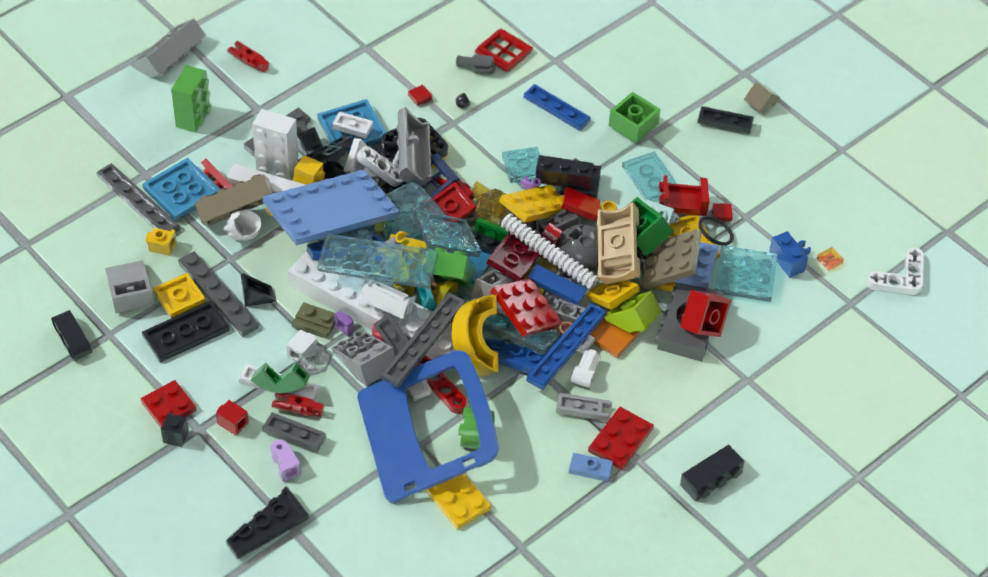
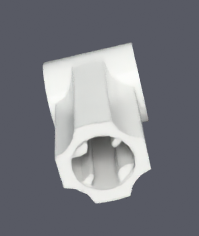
M590 349L584 352L579 366L574 368L571 377L572 383L591 388L595 371L601 359V355L597 351Z

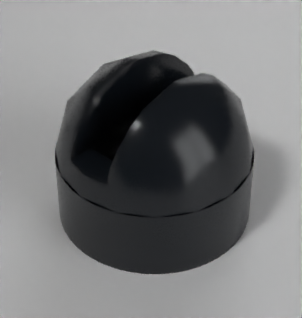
M465 93L456 97L455 102L459 108L470 106V101Z

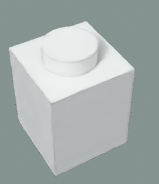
M300 329L286 345L287 357L303 366L317 351L316 338L312 334Z

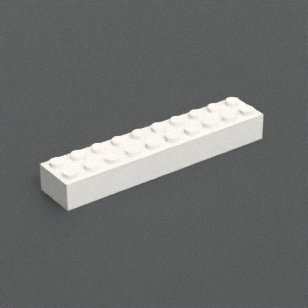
M306 251L288 270L289 286L337 312L341 310L346 315H350L353 321L372 330V326L376 321H379L388 314V312L362 301L363 287L372 279L333 258L322 261L312 260ZM414 303L411 315L405 314L404 319L392 314L391 316L410 340L431 315L432 311ZM452 322L426 353V356L431 360L455 351L452 341Z

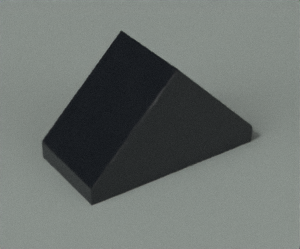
M245 273L241 274L245 307L275 301L271 285Z

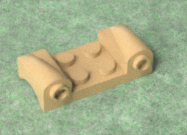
M629 203L626 207L619 210H598L599 280L604 284H611L640 277V260L637 257L636 227L639 226V209L634 203Z

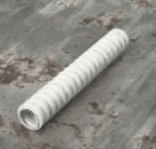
M508 214L503 219L501 228H506V231H510V234L515 235V238H520V241H524L525 245H530L529 248H534V251L539 252L540 256L544 255L545 259L548 258V261L553 262L554 266L558 265V269H563V272H567L568 276L572 275V279H577V282H581L582 286H587L588 290L595 286L599 276L593 275L594 272H589V269H585L584 265H579L578 261L575 262V259L570 258V255H565V252L560 251L559 247L555 248L554 244L551 245V242L546 241L545 237L541 238L540 234H536L535 230L532 231L531 227L527 228L526 224H522L521 220L518 221L517 217L513 218L512 214Z

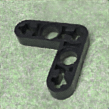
M418 118L422 123L428 122L424 118ZM429 124L430 136L434 137V139L430 140V152L432 155L438 153L443 158L448 154V144ZM397 128L382 135L381 146L385 150L398 148Z

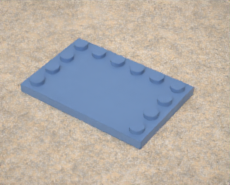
M359 170L263 196V203L296 246L399 217L397 207L366 170Z

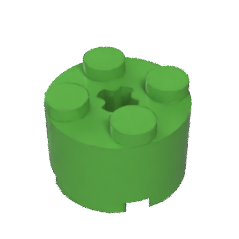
M465 407L463 411L464 424H460L458 432L459 436H461L460 446L479 449L480 440L472 407ZM491 411L493 422L495 424V412Z

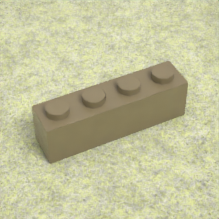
M257 174L252 176L251 180L235 183L234 187L220 189L217 191V194L203 196L199 201L195 202L201 223L208 227L230 218L231 214L236 211L250 210L264 204L263 196L272 194L273 190L269 179L265 175Z

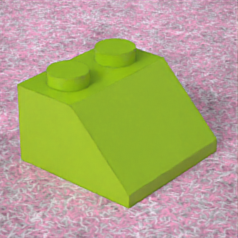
M650 291L625 300L618 307L612 309L604 318L606 321L629 333L635 331L640 333L649 328L648 325L657 319L662 310L653 292Z

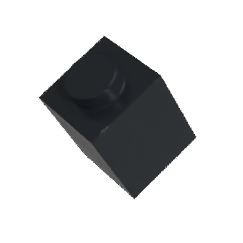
M168 413L161 427L162 441L165 444L182 448L189 433L187 418Z

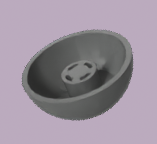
M578 224L567 228L560 235L555 248L559 247L560 251H564L565 255H570V258H574L575 262L578 261L579 265H584V268H588L589 271L598 267V229L586 224Z

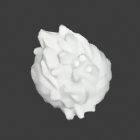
M252 210L236 211L227 220L228 224L224 227V230L228 232V237L235 240H253L261 229V219Z

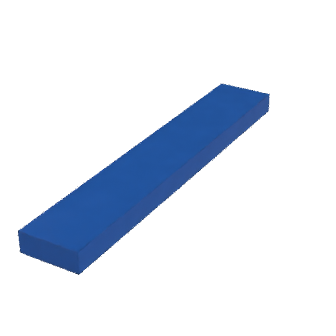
M590 303L529 373L526 381L543 390L604 320L607 311Z

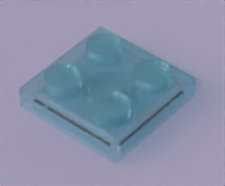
M538 147L502 152L503 162L510 183L520 182L525 176H528L527 180L536 178V166L540 155Z

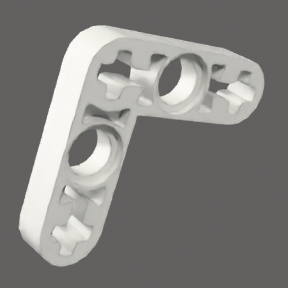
M368 146L363 147L357 153V159L361 164L391 186L397 187L404 181L400 179L399 175L395 178V174H398L399 150L392 163ZM378 163L384 167V170L379 168Z
M919 248L907 250L904 275L873 271L868 274L866 285L868 288L876 291L918 295L923 285L924 254ZM913 256H916V262H913ZM909 269H916L919 273L913 274ZM890 281H896L899 285L893 286L890 284ZM912 281H915V287H912Z

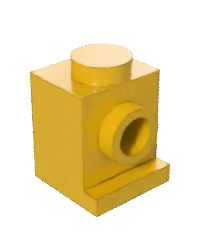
M153 228L152 233H147L145 240L148 243V250L150 252L171 256L177 242L174 229L167 231Z

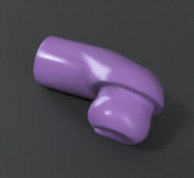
M528 176L523 177L520 181L521 188L525 190L537 188L541 185L540 179L527 180Z

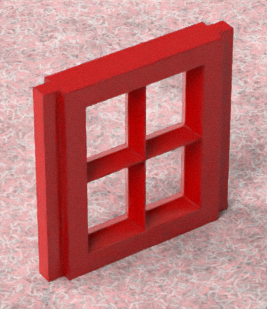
M502 28L494 32L475 49V53L478 55L493 56L495 65L505 72L512 70L533 51L532 46ZM501 38L509 44L502 47L495 41ZM492 45L501 51L494 54L487 48ZM514 46L521 52L516 55L507 49ZM506 53L513 59L507 62L499 56Z

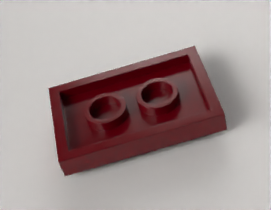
M509 232L488 258L486 264L517 282L522 280L540 255L539 252L534 251V248H529L530 245H525L524 241L521 242L520 238H515V235H511Z

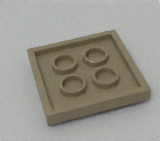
M696 229L669 237L658 245L652 253L646 256L642 287L645 290L696 274L701 240L700 231Z

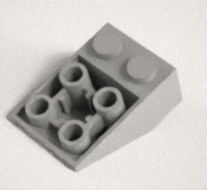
M143 260L105 268L115 313L154 306L152 290Z
M492 269L476 279L470 300L492 295L490 291L493 287L514 281L505 274ZM496 301L497 314L507 316Z
M364 330L356 332L352 337L338 342L336 346L331 348L352 375L366 386L381 378V374L396 357L393 347Z

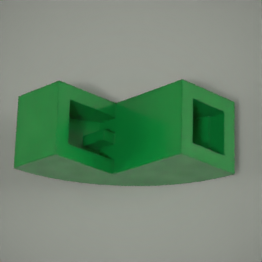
M265 362L254 372L251 381L260 388L270 392L289 393L303 388L307 384L310 375L296 362L279 376Z

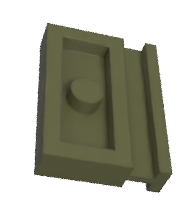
M303 302L291 324L293 328L328 339L329 333L332 332L335 326V313Z

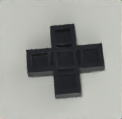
M342 136L328 144L320 142L306 149V156L319 162L323 160L334 163L346 154L345 151L348 150V147L353 142L351 137Z

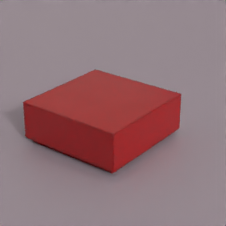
M423 84L408 91V96L416 106L432 100V94Z
M713 203V217L723 222H732V205Z

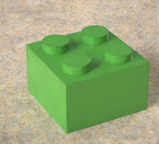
M631 92L610 110L608 126L633 142L638 143L659 124L661 109L636 93Z

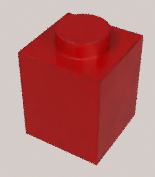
M231 400L219 406L216 411L217 424L235 436L249 423L248 411Z

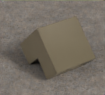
M756 81L743 100L757 111L764 113L769 105L775 106L781 97L766 85Z

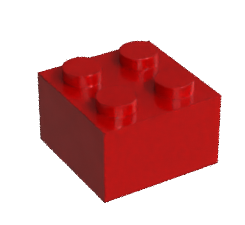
M691 290L680 327L696 334L721 337L732 300L714 293Z

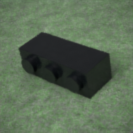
M539 155L536 166V178L540 179L541 184L590 191L594 163Z
M728 444L682 473L680 486L695 502L701 498L704 499L716 488H722L730 479L738 478L743 472L744 460Z

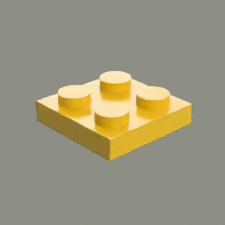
M188 273L153 288V293L170 318L206 303L205 297Z
M626 280L611 284L601 283L588 291L586 295L588 300L611 310L618 307L625 300L632 298L640 289L638 284Z

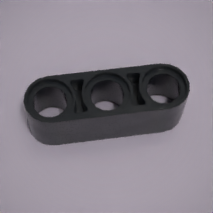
M70 310L51 317L52 324L73 361L92 353L88 339Z

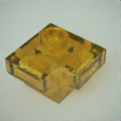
M494 188L489 195L481 194L475 210L478 212L477 218H482L496 224L502 222L506 207L499 200L501 195L505 193Z

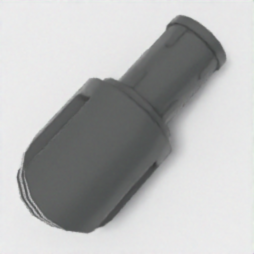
M475 54L472 57L458 55L456 58L457 67H468L473 72L488 74L496 71L493 56Z

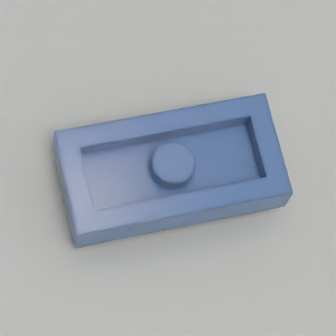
M573 453L569 474L609 482L613 461Z

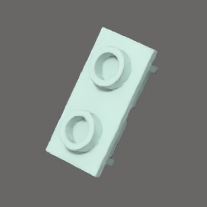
M650 200L646 201V204L661 214L669 225L679 221V216L677 213H674L673 208Z

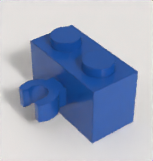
M786 231L772 237L769 252L790 278L805 272L808 261L807 255L810 254L811 247L802 248L805 247L806 241L801 240L797 243L791 234Z

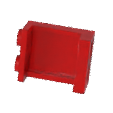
M668 175L663 176V181H659L658 192H660L659 204L673 208L674 213L707 216L710 203L708 178L700 177L699 186L668 183Z

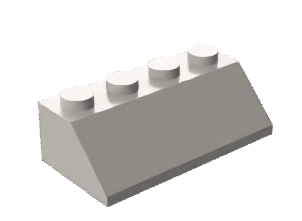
M192 18L175 26L130 65L150 78L155 76L161 77L167 72L166 69L169 66L173 67L179 62L178 58L188 55L191 52V47L195 48L203 42L201 39L206 34L196 20Z

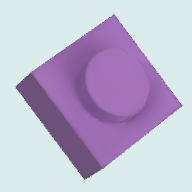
M339 310L334 314L335 326L349 337L354 333V321L350 315H346Z

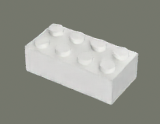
M261 109L252 124L256 170L293 180L294 168L298 164L297 160L299 159L296 119Z

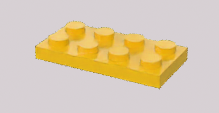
M550 185L501 195L499 200L500 203L524 223L547 218L565 210L561 208L563 196Z

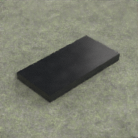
M211 300L142 331V336L158 361L163 362L230 331V327Z

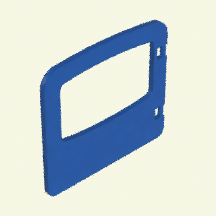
M452 351L416 366L399 388L383 380L362 389L357 395L384 496L390 503L398 502L409 495L422 492L465 474L469 470L487 465L498 454L499 445L483 386L469 355L463 351ZM454 368L457 369L472 406L479 433L480 448L436 468H429L420 448L412 422L407 389L414 384ZM471 459L475 460V463L464 466V462ZM416 483L417 487L406 491V486Z

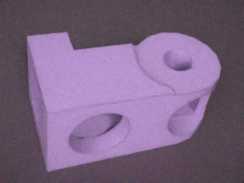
M284 440L274 441L271 444L272 460L279 464L278 472L282 482L300 475V463L288 443Z

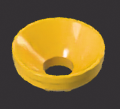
M447 280L437 283L432 291L436 307L449 292L455 295L458 288L457 282Z

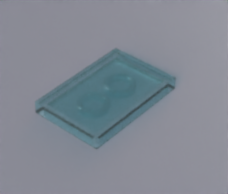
M655 151L622 162L623 169L645 201L650 200L654 202L659 200L660 192H658L659 181H663L664 175H668V183L677 184Z

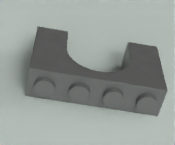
M678 283L677 287H673L671 293L673 300L672 302L668 301L666 307L668 314L667 316L663 315L660 325L663 328L657 331L655 341H658L657 350L702 362L708 346L709 336L696 334L681 328L677 318L684 314L691 290L714 293L722 297L724 292Z

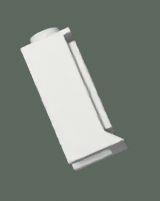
M376 279L366 283L362 290V301L401 319H404L405 314L411 315L416 296L410 298L409 295L377 282Z

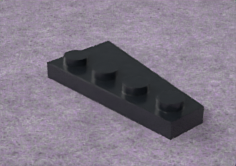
M287 486L281 490L282 493L276 498L273 497L262 511L259 510L255 513L252 520L244 523L226 540V545L237 559L309 519V514Z

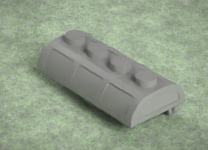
M403 107L398 111L397 144L399 147L398 175L400 179L411 186H425L432 179L429 123H422L406 107Z

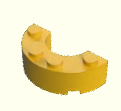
M304 155L294 168L292 181L305 185L323 181L325 177L323 163ZM266 207V211H267L268 215L274 217V216L271 214V212L268 210V208Z
M487 295L466 302L458 309L452 322L453 348L455 351H463L469 355L479 376H487L498 372V353L486 345L482 334L485 319L497 314L496 295Z

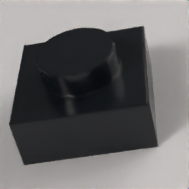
M315 127L297 134L304 151L321 142Z

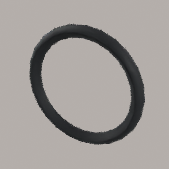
M704 216L699 220V229L709 241L721 246H727L733 242V232L722 220L712 216ZM712 220L722 225L730 235L729 241L721 242L709 236L702 227L703 221Z

